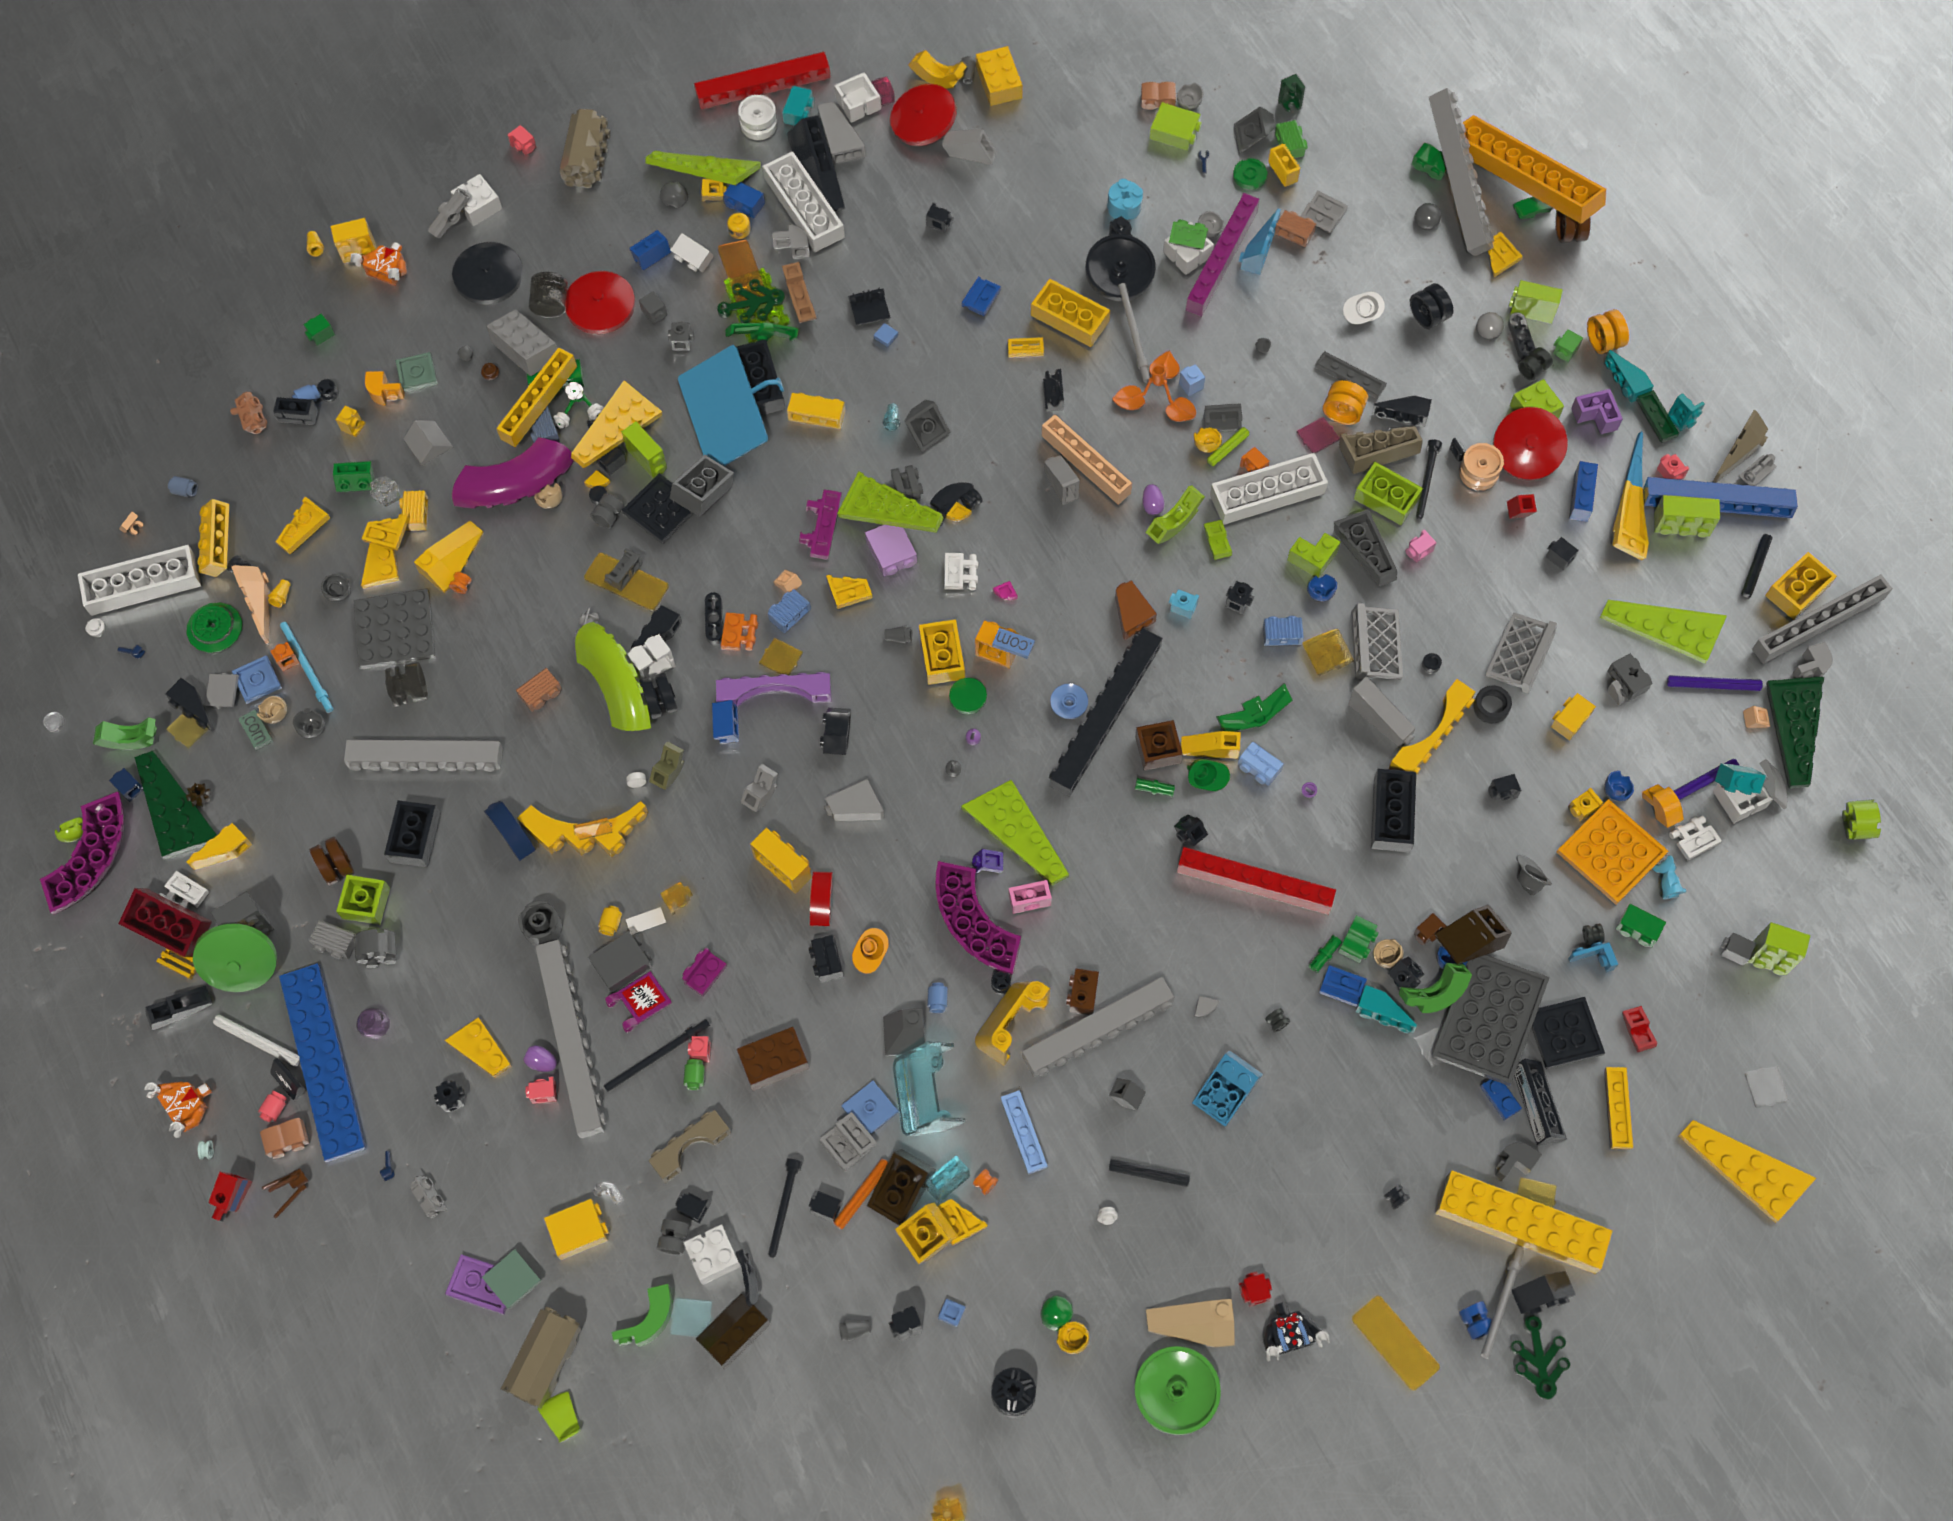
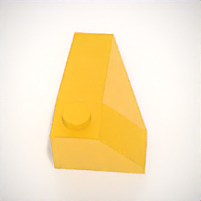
M468 521L426 549L414 561L418 572L445 593L449 589L450 582L454 580V573L461 572L463 567L466 566L468 557L475 550L484 532L474 523Z

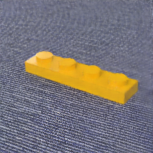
M1606 1067L1604 1071L1611 1149H1632L1633 1137L1627 1068Z

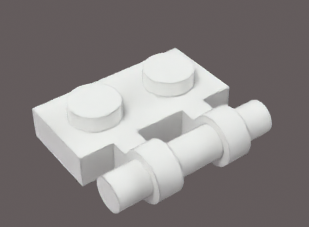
M945 553V589H963V583H968L969 590H976V584L978 583V576L976 575V569H978L977 555L970 554L969 560H964V553ZM964 568L969 569V575L963 574Z
M1704 816L1694 817L1689 820V823L1683 826L1679 825L1669 833L1671 839L1677 837L1682 839L1676 845L1687 861L1722 842L1711 825L1706 828L1703 827L1702 824L1706 822ZM1692 829L1695 830L1696 833L1691 836L1687 833Z
M176 871L164 886L169 890L168 894L160 893L159 895L177 903L175 898L179 896L183 899L179 905L188 909L191 904L198 908L209 894V891Z

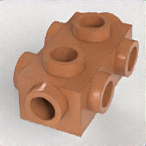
M244 392L235 399L237 407L231 409V414H239L243 430L257 435L267 428V420L262 413L263 406L260 404L258 397L253 396L251 392Z

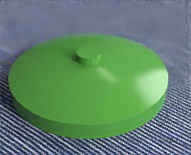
M223 924L209 929L198 939L193 953V964L198 975L209 985L229 992H245L262 986L272 977L277 963V952L272 941L261 931L242 924Z
M1167 1347L1153 1353L1142 1364L1135 1380V1399L1140 1413L1151 1426L1167 1434L1186 1435L1198 1431L1212 1419L1219 1406L1221 1388L1217 1372L1207 1358L1187 1347Z

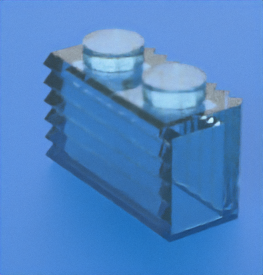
M954 1156V1159L951 1158L948 1164L942 1166L941 1169H938V1172L929 1177V1180H926L927 1191L940 1203L970 1177V1172L958 1156Z

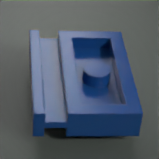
M978 276L963 299L962 307H968L969 310L985 316L1001 291V286L986 279L983 280Z
M1329 965L1319 993L1357 1007L1367 979Z

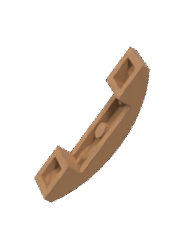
M799 262L782 266L799 323L817 319Z

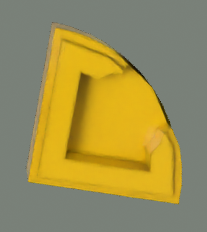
M596 470L584 484L589 488L594 486L606 487L610 484V480Z
M956 502L946 514V518L953 521L964 520L972 514V511Z

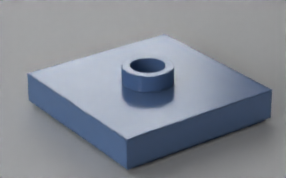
M267 655L232 671L234 675H239L238 687L246 704L282 688Z
M874 1081L870 1082L841 1105L847 1114L852 1112L870 1135L899 1113Z

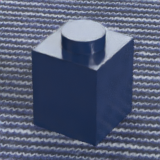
M125 768L116 772L109 780L129 802L143 792V787Z

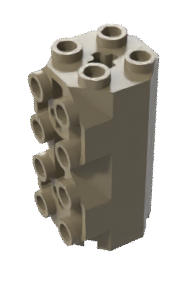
M579 109L576 114H571L559 169L561 178L569 187L590 188L594 182L601 181L602 179L601 167H604L605 158L601 157L602 153H607V139H610V129H607L608 119L602 115L601 117L597 116L595 110Z
M547 1306L544 1310L540 1309L501 1387V1390L511 1393L514 1397L541 1409L545 1401L550 1399L558 1383L557 1377L565 1361L570 1359L577 1345L576 1338L581 1330L578 1327L579 1323L575 1319L567 1315L561 1318L557 1311Z

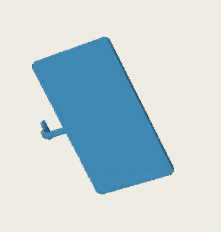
M734 345L729 346L678 377V382L703 455L705 454L723 466L768 441V435L753 394L768 385H778L780 391L784 392L779 377L776 378L777 380H766L751 389L738 349Z

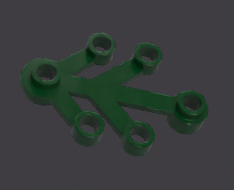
M752 279L749 282L750 289L758 291L765 296L759 297L743 289L740 283H735L732 286L733 293L748 300L731 304L721 302L717 306L718 315L722 318H728L731 316L732 311L749 307L747 312L742 313L739 318L741 323H750L752 316L760 305L767 303L764 309L757 311L758 319L765 321L773 307L780 306L784 302L785 294L781 289L770 290L760 285L757 279Z
M1532 1315L1524 1320L1523 1325L1524 1329L1531 1333L1535 1356L1526 1350L1524 1344L1519 1340L1511 1343L1510 1350L1538 1369L1539 1377L1530 1372L1527 1364L1524 1362L1517 1363L1514 1366V1371L1517 1375L1523 1376L1535 1385V1392L1540 1398L1549 1400L1557 1393L1556 1381L1563 1371L1570 1368V1361L1565 1357H1561L1556 1362V1368L1548 1377L1547 1367L1557 1352L1565 1347L1566 1340L1562 1336L1553 1338L1552 1345L1544 1355L1539 1332L1542 1328V1321L1538 1316ZM1535 1320L1537 1327H1532L1530 1321ZM1556 1339L1562 1341V1346L1556 1345ZM1514 1344H1519L1520 1351L1514 1349ZM1560 1361L1566 1362V1368L1560 1366ZM1518 1365L1524 1367V1373L1518 1371ZM1543 1385H1548L1550 1387V1391L1545 1392L1543 1390Z

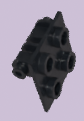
M879 287L875 290L862 291V293L856 294L852 293V295L848 296L856 326L891 318L884 296V288L880 289Z

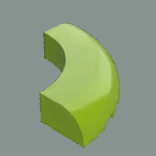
M594 622L583 625L575 637L577 663L588 669L599 684L608 706L611 726L625 731L650 729L648 707L643 704L641 693L644 692L639 682L635 679L638 675L633 664H629L625 658L627 655L621 644H617L612 634L605 632V628Z

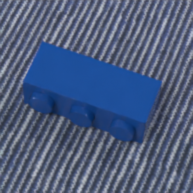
M1579 462L1574 475L1569 519L1588 522L1593 512L1598 464Z

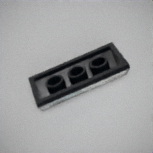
M1526 1058L1522 1059L1518 1063L1514 1077L1537 1146L1566 1140L1567 1137L1542 1062Z

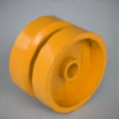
M1612 309L1606 311L1603 315L1598 314L1588 319V337L1597 353L1602 355L1610 350L1627 346L1629 330L1626 320L1619 310Z
M1343 380L1335 381L1331 384L1328 397H1326L1323 404V412L1329 419L1344 425L1356 424L1361 419L1363 409L1368 401V394L1356 383Z

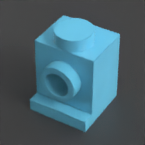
M1178 589L1177 593H1172L1170 597V611L1191 619L1198 605L1199 595H1192Z

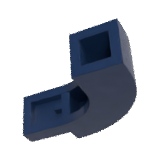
M498 801L488 806L484 813L497 828L519 861L536 851L523 829L503 802Z

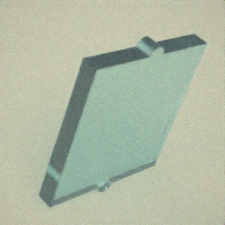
M676 1299L674 1314L671 1315L673 1319L671 1334L698 1337L712 1322L710 1318L712 1302Z

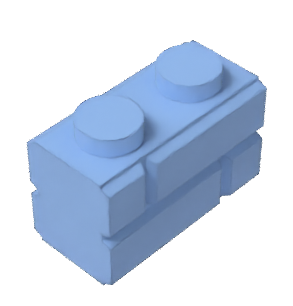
M1254 742L1247 747L1238 761V765H1240L1239 767L1243 772H1250L1255 776L1257 782L1260 784L1265 783L1268 786L1279 775L1284 763Z

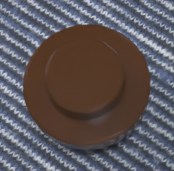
M486 363L481 369V375L486 380H494L499 375V369L493 363Z

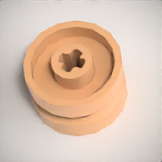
M1477 443L1470 446L1466 450L1459 468V476L1462 482L1474 490L1492 488L1497 483L1504 465V459L1500 450L1487 443Z

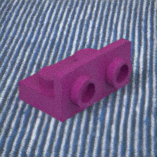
M706 947L704 951H700L696 955L693 965L691 967L688 966L684 970L682 980L686 986L704 997L726 969L727 964L713 955Z

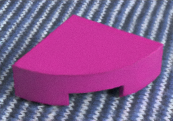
M1010 581L993 588V592L1001 599H1018V595Z

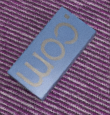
M999 628L992 647L1028 659L1035 640Z

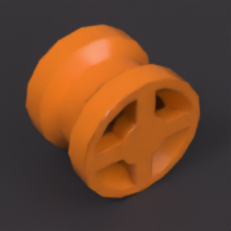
M455 572L453 575L454 580L450 582L449 588L457 593L466 594L467 586L471 584L472 579L464 573Z
M985 1169L977 1176L973 1185L979 1187L982 1193L987 1195L995 1187L998 1179L992 1177L989 1171Z

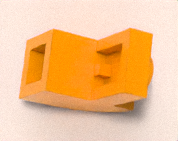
M384 371L366 372L365 386L375 403L386 405V399H404V390L401 383H388Z
M1657 784L1642 792V798L1654 806L1656 820L1665 827L1669 828L1684 820L1681 803L1670 787L1664 789Z

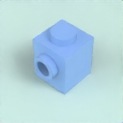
M1196 364L1191 367H1185L1180 372L1179 384L1188 397L1204 389L1205 376Z

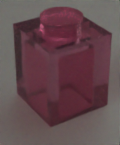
M887 76L871 81L880 95L881 107L895 102L894 90Z

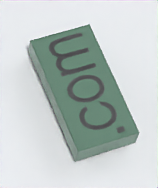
M253 710L238 719L255 750H258L273 742V739L262 720L256 715L257 711Z

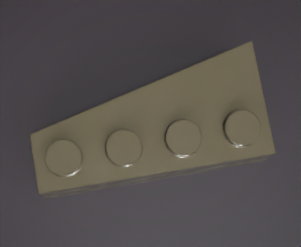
M1415 426L1393 428L1391 431L1385 432L1382 430H1374V433L1365 434L1364 432H1356V435L1344 433L1340 434L1339 449L1352 473L1356 474L1369 470L1374 462L1384 465L1421 453L1423 439Z

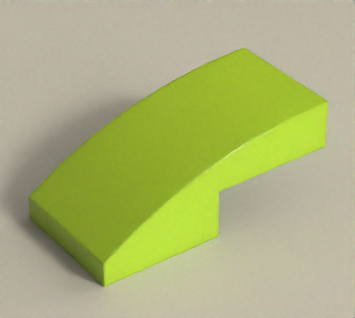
M1222 520L1204 523L1206 537L1214 560L1232 556V550L1227 540V532Z

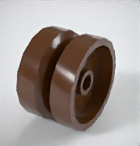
M1556 210L1555 227L1559 242L1569 243L1573 239L1576 242L1588 240L1591 227L1590 217L1580 224Z
M335 836L325 841L328 853L320 845L309 849L317 868L329 887L339 882L336 869L344 878H346V875L355 874L345 849L340 845Z

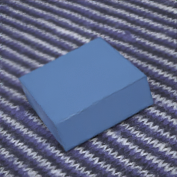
M884 323L874 334V339L889 347L899 334L898 331Z
M946 1298L938 1319L958 1327L966 1307Z

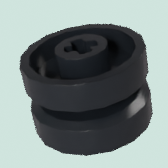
M1432 283L1410 296L1409 302L1412 314L1416 321L1425 329H1431L1453 316L1452 301L1446 290L1438 283Z
M665 672L655 675L657 684L655 688L650 678L639 680L653 720L662 717L661 704L664 705L668 714L678 711L675 703L676 698L671 683H668Z

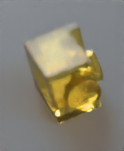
M681 881L660 893L662 900L672 915L676 914L675 909L685 907L691 901L690 897L693 896L689 887H684Z

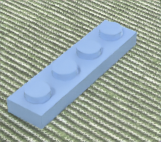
M1020 1090L1000 1097L1028 1175L1048 1168Z

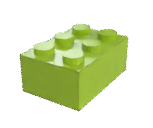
M1374 462L1357 487L1354 500L1402 526L1420 499L1423 488Z
M1663 495L1654 512V532L1663 535L1679 534L1680 536L1710 537L1720 520V499Z
M1770 922L1753 940L1756 944L1748 963L1753 964L1756 968H1766L1772 970L1777 975L1787 976L1806 957L1811 935Z

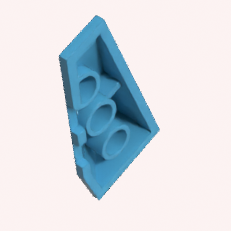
M1277 209L1248 243L1245 252H1241L1239 262H1241L1240 270L1261 275L1275 234L1276 224L1280 219L1281 209Z

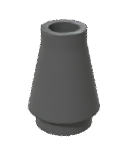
M966 56L961 59V62L967 66L963 71V82L970 84L973 82L976 62L973 57Z
M907 625L885 629L884 638L885 640L907 644L912 642L913 630L912 627Z
M844 1320V1323L839 1324L842 1341H851L866 1333H870L871 1326L869 1320Z

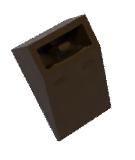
M1488 904L1470 911L1436 933L1435 937L1458 965L1504 949L1512 932Z

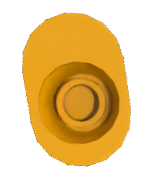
M870 928L864 931L857 940L852 953V962L859 972L865 974L872 973L880 966L889 947L887 935L882 930Z

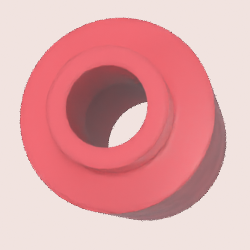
M272 1091L271 1094L267 1095L259 1108V1117L269 1123L271 1120L276 1121L286 1105L285 1101L287 1098L276 1091Z

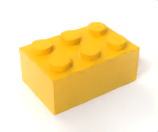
M1006 46L977 53L976 69L989 105L993 106L1022 99L1023 85L1009 47Z
M1807 552L1770 587L1765 596L1790 618L1795 620L1831 586L1837 575Z
M956 619L919 625L928 685L958 681L965 678V668Z
M766 827L750 843L753 857L796 894L812 878L809 861L803 855H797L791 844L788 842L785 844L781 841V837L776 831L773 830L771 832Z

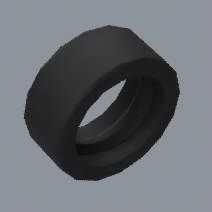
M1495 685L1486 686L1478 692L1475 698L1474 712L1484 722L1490 724L1499 723L1508 716L1511 710V696L1502 687ZM1485 696H1495L1503 702L1504 708L1500 713H1490L1483 708L1482 699Z

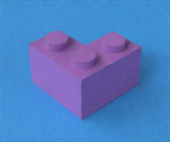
M1610 389L1578 396L1571 407L1577 423L1594 419L1600 434L1617 431L1623 420Z

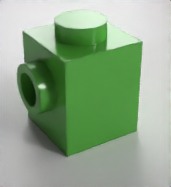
M1567 329L1562 337L1559 336L1555 341L1554 346L1556 348L1553 354L1569 362L1579 349L1583 337Z

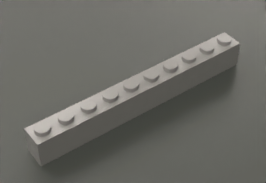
M1445 88L1429 96V101L1467 251L1477 256L1494 248L1492 243L1494 237L1489 231L1488 226L1490 222L1484 211L1486 206L1483 200H1481L1480 194H1482V191L1477 184V172L1473 169L1472 163H1474V159L1469 153L1468 148L1470 144L1464 134L1466 128L1461 122L1460 117H1462V113L1457 106L1458 97L1455 92Z
M559 940L537 945L535 948L577 1134L580 1138L602 1133L604 1132L603 1125H606L604 1113H600L599 1106H602L600 1095L596 1094L594 1087H597L595 1075H591L590 1068H593L592 1059L586 1054V1049H589L586 1037L583 1038L581 1032L585 1029L582 1018L578 1019L577 1012H580L578 1000L574 1001L573 997L576 989L574 982H570L569 975H572L569 963L566 964L564 958L568 957L565 945L562 946Z

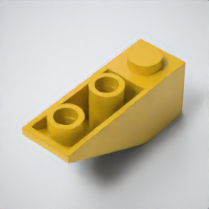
M1218 731L1182 736L1181 750L1185 756L1238 759L1241 732Z
M231 823L229 826L224 827L214 839L207 841L201 850L193 853L186 862L193 870L201 869L238 858L252 844Z

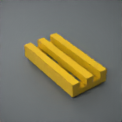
M1043 337L1008 339V357L1044 356Z
M167 948L164 952L162 951L160 954L162 956L156 960L157 963L192 980L196 973L193 966L169 955L172 952L180 956ZM182 957L193 963V957ZM166 958L191 970L190 974L165 962Z

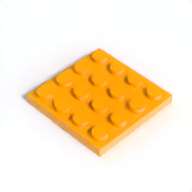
M1609 799L1557 850V853L1615 905L1669 852Z

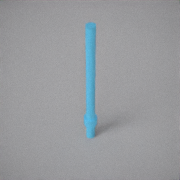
M282 622L280 627L312 684L317 700L322 703L327 713L332 712L334 709L328 700L329 695L321 687L287 622Z

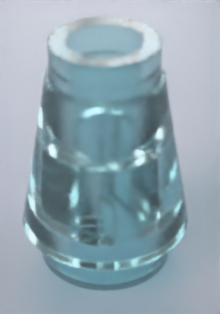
M889 404L887 406L882 422L884 428L888 431H895L900 426L899 411L896 404Z

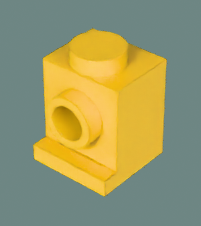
M702 179V201H723L726 185H723V182Z
M344 406L335 419L341 431L354 437L358 436L366 424L365 421L361 420L358 411L348 406Z
M1589 788L1586 792L1572 800L1568 807L1571 814L1582 821L1596 812L1603 802L1593 789Z

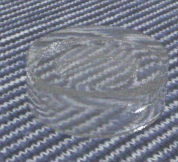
M51 712L45 716L43 724L49 731L57 732L63 728L65 720L59 713Z

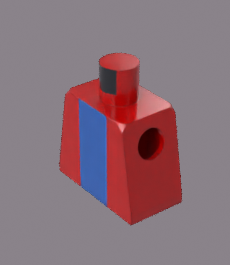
M219 1172L209 1199V1204L216 1206L211 1218L224 1222L228 1211L237 1212L253 1181L236 1174Z

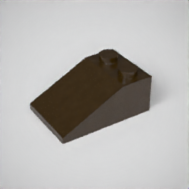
M903 1149L893 1152L867 1206L900 1226L907 1220L927 1189L936 1169Z

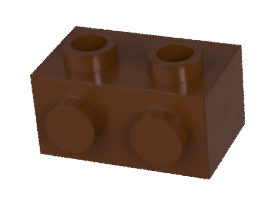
M1075 968V974L1070 975L1069 986L1073 987L1072 994L1068 993L1066 1005L1070 1006L1069 1012L1085 1015L1093 1014L1099 972Z

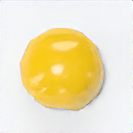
M1211 427L1200 428L1198 433H1194L1195 446L1199 451L1205 453L1214 452L1220 447L1222 436L1217 429Z
M1076 1321L1067 1322L1059 1329L1056 1341L1062 1351L1070 1355L1079 1354L1086 1349L1089 1343V1332L1081 1323Z

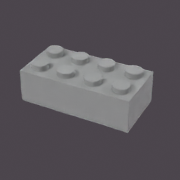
M516 309L486 326L491 343L529 376L542 370L557 350L556 343Z

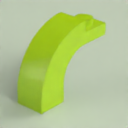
M1193 485L1188 486L1176 505L1165 515L1155 518L1146 530V533L1157 544L1168 541L1193 519L1199 511L1197 508L1205 496Z

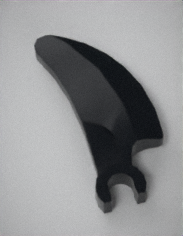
M966 482L954 483L942 488L934 495L930 504L943 516L940 526L943 525L946 514L960 500V496L967 494L970 488H974L973 484Z
M744 1249L736 1252V1257L741 1264L745 1301L748 1306H752L758 1301L759 1285L756 1273L750 1264L749 1253L745 1254Z

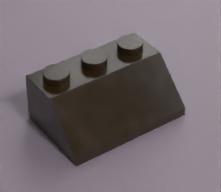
M740 1294L696 1340L725 1370L770 1325V1322L755 1305L748 1306L745 1296Z

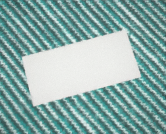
M661 907L625 919L631 935L666 923Z

